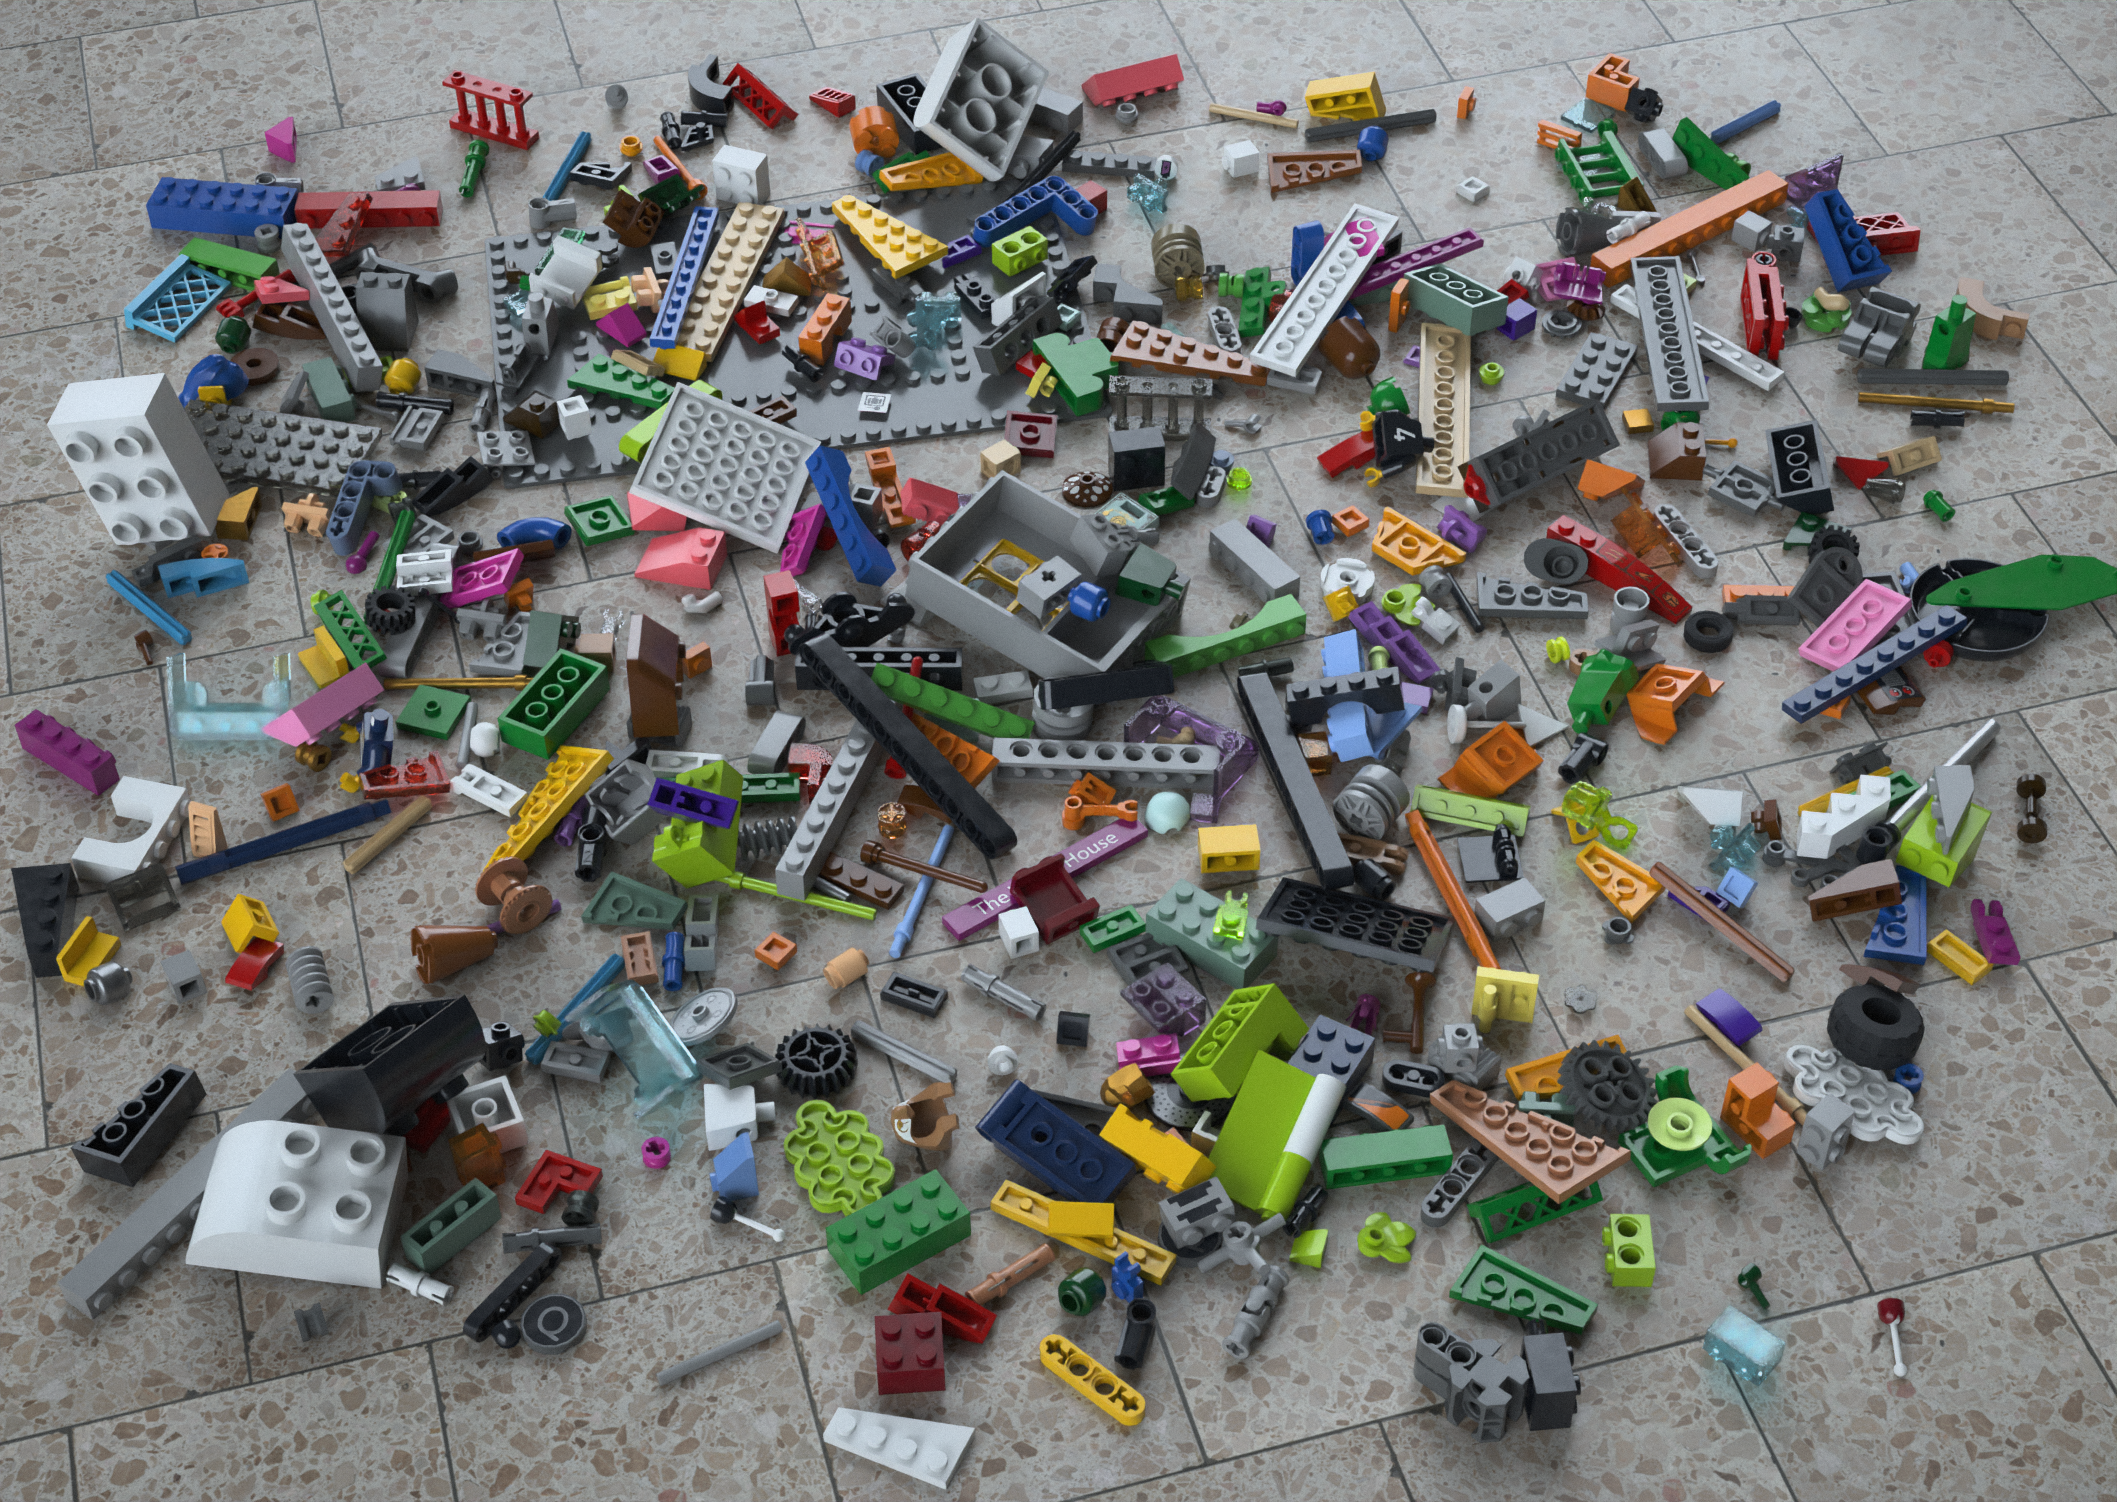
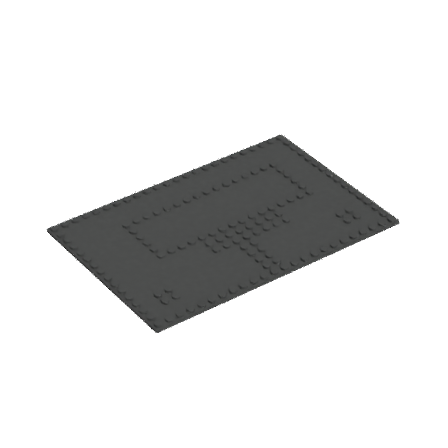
M1024 179L988 181L979 184H963L961 186L939 187L926 190L917 189L915 191L893 192L881 195L872 194L855 198L948 245L949 242L969 235L972 237L975 220L1002 204ZM839 199L776 205L774 207L784 208L785 217L745 297L754 285L762 287L764 275L786 257L812 276L810 296H798L799 303L789 317L766 312L767 316L780 328V336L760 345L733 320L713 362H707V367L698 378V380H702L721 390L723 401L747 411L783 395L796 407L797 417L780 425L821 441V446L837 450L1005 430L1007 410L1058 415L1057 423L1112 416V407L1106 389L1103 390V406L1100 409L1077 417L1055 387L1050 397L1044 396L1040 390L1035 398L1025 394L1032 378L1017 371L1016 362L1002 375L996 376L994 374L982 373L973 346L997 326L992 324V316L982 320L954 289L953 278L956 276L962 278V274L968 273L971 277L977 276L999 299L1037 274L1044 272L1046 273L1047 292L1052 287L1051 283L1070 265L1057 215L1052 211L1021 228L1024 229L1031 226L1048 239V259L1009 277L992 263V246L981 248V254L945 269L942 267V259L944 258L942 257L908 273L920 283L924 291L925 303L915 306L907 298L900 301L873 278L872 269L882 265V260L875 258L860 242L859 235H854L850 231V226L844 224L833 213L832 202ZM735 210L719 212V218L698 281ZM684 215L674 218H662L651 241L645 246L638 248L627 247L618 243L621 235L607 225L575 229L566 228L557 231H541L539 233L516 234L503 237L494 236L485 239L496 382L502 374V368L507 366L516 352L517 345L524 342L522 316L528 296L533 293L521 290L519 284H511L507 281L504 269L506 261H514L516 268L525 269V272L539 276L554 255L553 241L557 235L588 248L610 241L618 244V251L614 254L618 255L619 263L611 268H603L590 286L620 280V277L624 276L628 277L631 286V276L643 275L644 267H651L656 278L650 245L674 242L678 258L692 216ZM789 220L835 225V227L827 228L806 225L790 224ZM789 227H799L814 230L821 229L823 231H832L833 233L828 247L793 244L791 243L793 237L788 235V233H784V231ZM1076 288L1067 292V299L1061 303L1080 311L1081 320L1068 331L1056 328L1054 332L1067 335L1070 339V345L1092 339L1079 292ZM827 293L850 298L852 322L843 336L833 335L832 353L823 366L816 364L823 369V376L819 381L812 382L802 372H797L794 369V364L782 355V350L786 345L791 344L799 351L798 337ZM582 299L575 309L560 306L554 302L559 320V329L550 355H536L539 356V359L520 389L496 384L499 430L524 431L504 422L503 417L536 390L559 401L581 395L589 409L592 434L568 440L561 425H558L543 439L529 433L535 465L503 466V480L506 489L638 473L642 463L619 451V442L628 431L658 409L632 403L630 398H621L620 400L610 398L609 393L600 391L598 394L588 393L587 388L579 386L576 390L568 388L567 379L598 354L611 359L615 349L631 350L653 361L657 347H650V336L658 313H653L650 306H638V310L634 311L645 329L647 337L630 347H626L596 326V322L601 318L590 320ZM663 299L658 300L659 307H661ZM743 299V302H742V304H741V306H740L738 312H740L741 310H743L744 308H746V307L744 306V299ZM883 315L899 325L915 341L913 353L906 358L899 357L887 348V352L895 354L894 364L882 366L878 380H871L834 366L839 342L850 341L854 337L865 340L866 345L872 347L873 345L883 346L869 335L871 332H875L883 321ZM665 373L663 377L649 375L673 387H676L677 382L687 386L695 382L694 380ZM863 392L891 394L887 412L858 411Z

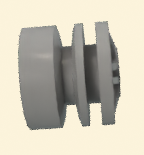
M1370 764L1363 766L1333 801V812L1336 820L1350 835L1380 840L1407 808L1410 795L1406 785L1394 772L1381 765Z

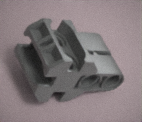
M1871 287L1868 297L1862 299L1853 321L1842 334L1837 350L1859 359L1864 354V361L1886 368L1894 357H1900L1903 346L1907 347L1916 329L1917 322L1914 319L1920 312V303Z
M1437 1322L1425 1323L1418 1331L1413 1369L1415 1378L1445 1399L1444 1407L1447 1421L1457 1427L1468 1416L1479 1424L1471 1433L1472 1438L1480 1443L1499 1442L1507 1432L1504 1430L1506 1416L1517 1422L1523 1415L1529 1381L1526 1361L1515 1354L1508 1364L1505 1365L1494 1358V1355L1502 1345L1492 1338L1472 1340L1469 1343Z

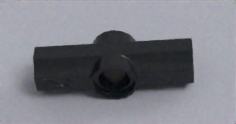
M591 804L584 808L582 826L578 830L579 846L575 876L584 882H594L597 878L601 877L603 858L607 853V830L605 825L609 823V820L599 809L592 807Z

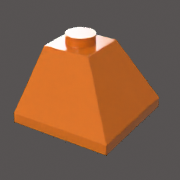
M1587 459L1577 489L1584 493L1583 498L1598 502L1599 498L1607 500L1644 486L1645 480L1636 474Z

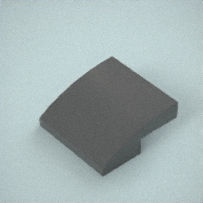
M1146 933L1107 948V956L1128 986L1134 991H1138L1189 971V967L1176 945L1169 947L1163 942L1160 945L1153 940V935Z

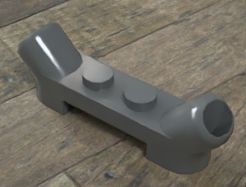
M366 248L358 255L360 264L355 269V276L358 280L361 272L410 274L413 292L418 293L419 300L433 304L443 295L455 293L458 290L457 278L452 269L437 272L427 271L380 258L378 251L374 248Z

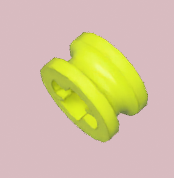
M1557 637L1556 641L1554 639L1547 641V654L1554 664L1559 663L1561 659L1565 661L1570 658L1569 645L1564 637Z

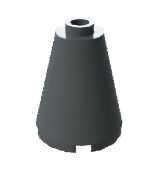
M1566 207V212L1560 213L1556 224V239H1560L1561 246H1558L1559 251L1562 255L1567 256L1598 250L1612 245L1607 239L1609 234H1606V232L1621 222L1574 207Z

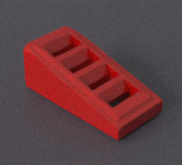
M826 86L809 95L811 101L838 118L856 109L855 96L845 91Z

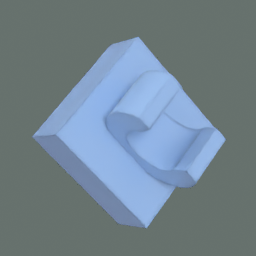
M1730 867L1716 893L1737 907L1744 908L1759 883L1735 867Z

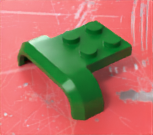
M1675 1065L1656 1074L1655 1088L1658 1090L1659 1102L1668 1098H1684L1702 1106L1690 1088L1688 1068ZM1711 1116V1135L1704 1145L1694 1150L1679 1151L1663 1146L1651 1135L1648 1122L1637 1126L1634 1130L1631 1129L1619 1134L1617 1142L1621 1147L1631 1150V1160L1653 1188L1705 1164L1718 1174H1726L1747 1164L1752 1145L1748 1144L1743 1147V1150L1738 1149Z

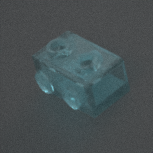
M1729 1305L1707 1329L1702 1349L1707 1351L1713 1359L1729 1366L1742 1379L1749 1380L1759 1387L1781 1362L1786 1342Z

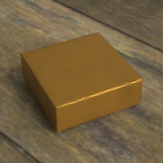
M1648 409L1623 411L1622 419L1628 434L1654 431V422Z

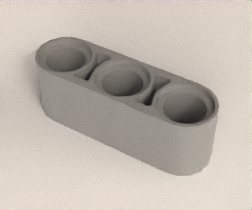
M1664 128L1639 133V148L1662 179L1687 174L1688 163L1686 157Z
M779 710L776 711L749 756L748 772L752 774L782 773L803 737L806 727L805 717Z

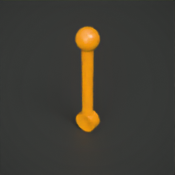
M1730 438L1729 440L1705 439V444L1728 445L1734 448L1738 444L1735 438Z

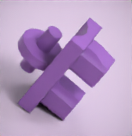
M1452 505L1445 506L1444 517L1437 526L1442 532V538L1448 542H1456L1468 553L1475 552L1477 544L1484 541L1487 529L1481 524L1476 525L1470 520L1466 512L1463 510L1458 511Z

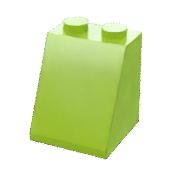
M1932 795L1905 835L1895 862L1950 887L1974 861L1992 812L1971 803L1948 855H1943L1941 843H1937L1935 839V827L1938 823L1937 819H1932L1931 803L1934 801Z

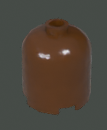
M1344 316L1327 327L1329 333L1325 336L1324 340L1321 338L1317 348L1320 354L1341 375L1348 379H1360L1370 375L1375 370L1381 353L1379 345L1359 320L1355 317L1349 319L1347 316Z

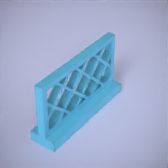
M181 254L124 308L126 327L135 330L139 326L176 343L232 287L231 282L190 264V257ZM191 274L201 277L198 280L187 281ZM216 284L221 286L219 289L208 290L207 285ZM203 286L204 291L190 292L192 287ZM186 288L187 293L173 294L176 289ZM207 298L204 303L194 304L193 299ZM189 300L190 302L189 305L176 306L175 301ZM172 302L173 307L159 308L162 303ZM193 312L189 317H179V313ZM175 314L176 318L162 320L161 315ZM147 317H158V321L148 322L145 320ZM176 325L179 327L174 333L164 329V327Z

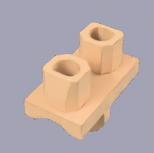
M644 267L643 275L631 276V289L633 293L637 292L636 300L639 307L650 306L653 313H659L658 300L664 298L669 280H656L652 268Z
M310 493L306 500L300 499L298 504L284 502L281 508L286 515L284 527L288 532L299 533L304 523L308 524L307 531L309 534L322 537L330 521L329 510L326 509V503L319 502L318 495Z

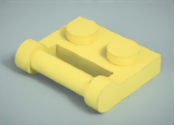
M627 276L620 277V280L590 286L582 297L590 320L603 318L626 303H629L633 311L638 310L637 301Z

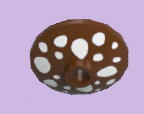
M1093 471L1074 473L1066 478L1062 484V495L1071 504L1080 507H1095L1104 504L1113 493L1112 482L1108 477Z

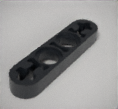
M549 1242L539 1245L467 1317L463 1326V1333L477 1343L486 1340L491 1335L493 1328L506 1320L555 1271L561 1262L562 1251Z

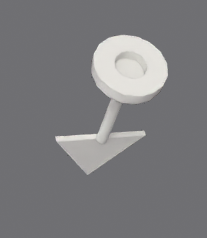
M1453 704L1449 708L1447 718L1449 741L1451 744L1462 743L1466 737L1467 728H1495L1503 721H1467L1465 708L1461 705ZM1520 704L1517 707L1521 722L1506 721L1512 728L1523 729L1525 741L1530 747L1569 727Z

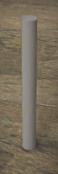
M778 1320L773 1321L656 1373L657 1380L660 1386H663L783 1332L782 1326Z

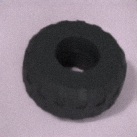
M1873 984L1857 985L1840 993L1830 1011L1827 1025V1033L1831 1042L1843 1057L1851 1060L1858 1066L1878 1071L1893 1070L1908 1064L1915 1057L1925 1030L1923 1018L1910 999L1888 987Z

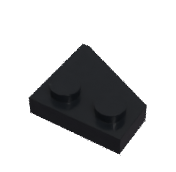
M610 162L579 163L570 171V181L579 182L581 185L598 186L604 190H613L632 172V163L624 162L622 167H610Z

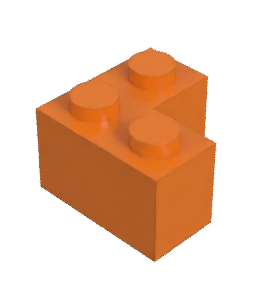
M1609 53L1588 74L1585 97L1597 103L1614 107L1616 110L1626 112L1624 108L1632 88H1638L1640 78L1628 74L1630 60Z
M1756 1062L1728 1080L1720 1118L1743 1141L1751 1144L1752 1149L1764 1159L1791 1142L1796 1122L1788 1112L1783 1111L1774 1102L1779 1082L1771 1072L1766 1071Z

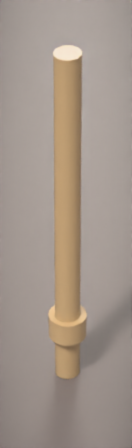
M1689 1005L1685 1009L1684 1014L1743 1070L1755 1064L1694 1005ZM1778 1086L1775 1100L1782 1106L1783 1111L1788 1112L1792 1119H1796L1803 1126L1807 1114L1804 1110L1805 1106L1796 1097L1791 1098Z

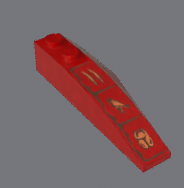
M1562 515L1548 527L1546 538L1576 545L1586 553L1588 558L1586 575L1615 591L1623 587L1642 589L1650 598L1648 609L1674 624L1680 622L1692 611V606L1676 590L1616 542L1565 515Z

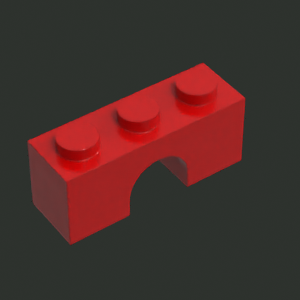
M787 570L763 576L769 636L777 657L791 654L788 643L784 638V631L791 624L799 625L796 612H800L798 590L791 571Z

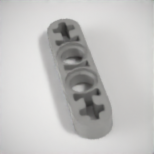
M1670 504L1657 505L1654 508L1652 521L1656 528L1696 576L1705 579L1714 577L1717 573L1719 561L1715 554L1674 506ZM1672 531H1682L1685 534L1678 535L1673 533ZM1686 547H1694L1698 551H1689Z

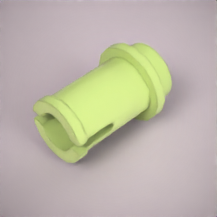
M1383 646L1373 647L1368 654L1372 670L1388 668L1389 652Z

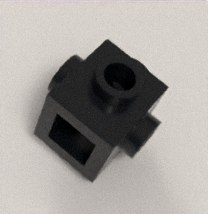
M1633 87L1624 109L1634 116L1633 119L1639 122L1646 123L1647 120L1654 122L1663 110V100L1657 95L1658 92L1653 89L1645 88V90Z
M497 1022L490 1027L482 1029L486 1042V1052L483 1059L479 1062L489 1071L508 1068L511 1064L523 1061L522 1048L525 1046V1041L520 1031L516 1030L508 1022Z

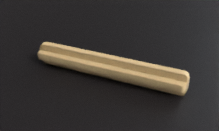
M420 795L343 861L345 870L351 874H356L432 808L431 800L424 795Z

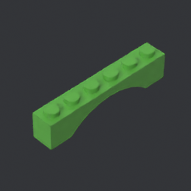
M1289 594L1268 601L1252 620L1229 632L1202 637L1169 634L1145 642V660H1159L1172 664L1173 678L1303 635L1306 629V613L1293 595Z

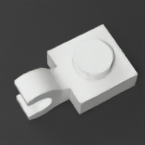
M1421 597L1416 602V607L1411 611L1414 617L1424 622L1422 629L1442 645L1461 625L1442 608L1434 611L1432 604L1425 597Z

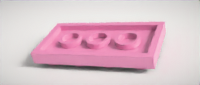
M1865 579L1798 648L1800 656L1831 671L1839 669L1871 650L1912 607L1911 599Z

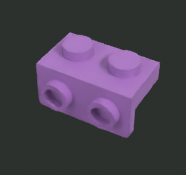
M853 337L850 341L839 342L834 366L871 380H878L881 367L894 364L895 354L887 352L886 347L880 345H873L872 347L866 345L865 340Z

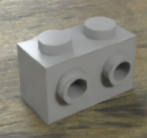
M1831 1093L1826 1095L1806 1114L1796 1153L1801 1155L1806 1162L1815 1165L1822 1171L1831 1162L1836 1164L1845 1153L1856 1111Z

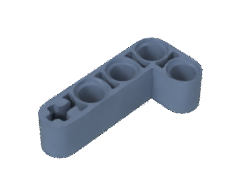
M359 460L352 463L348 468L326 529V534L336 554L344 556L351 554L356 549L374 496H393L401 491L403 484L393 463Z

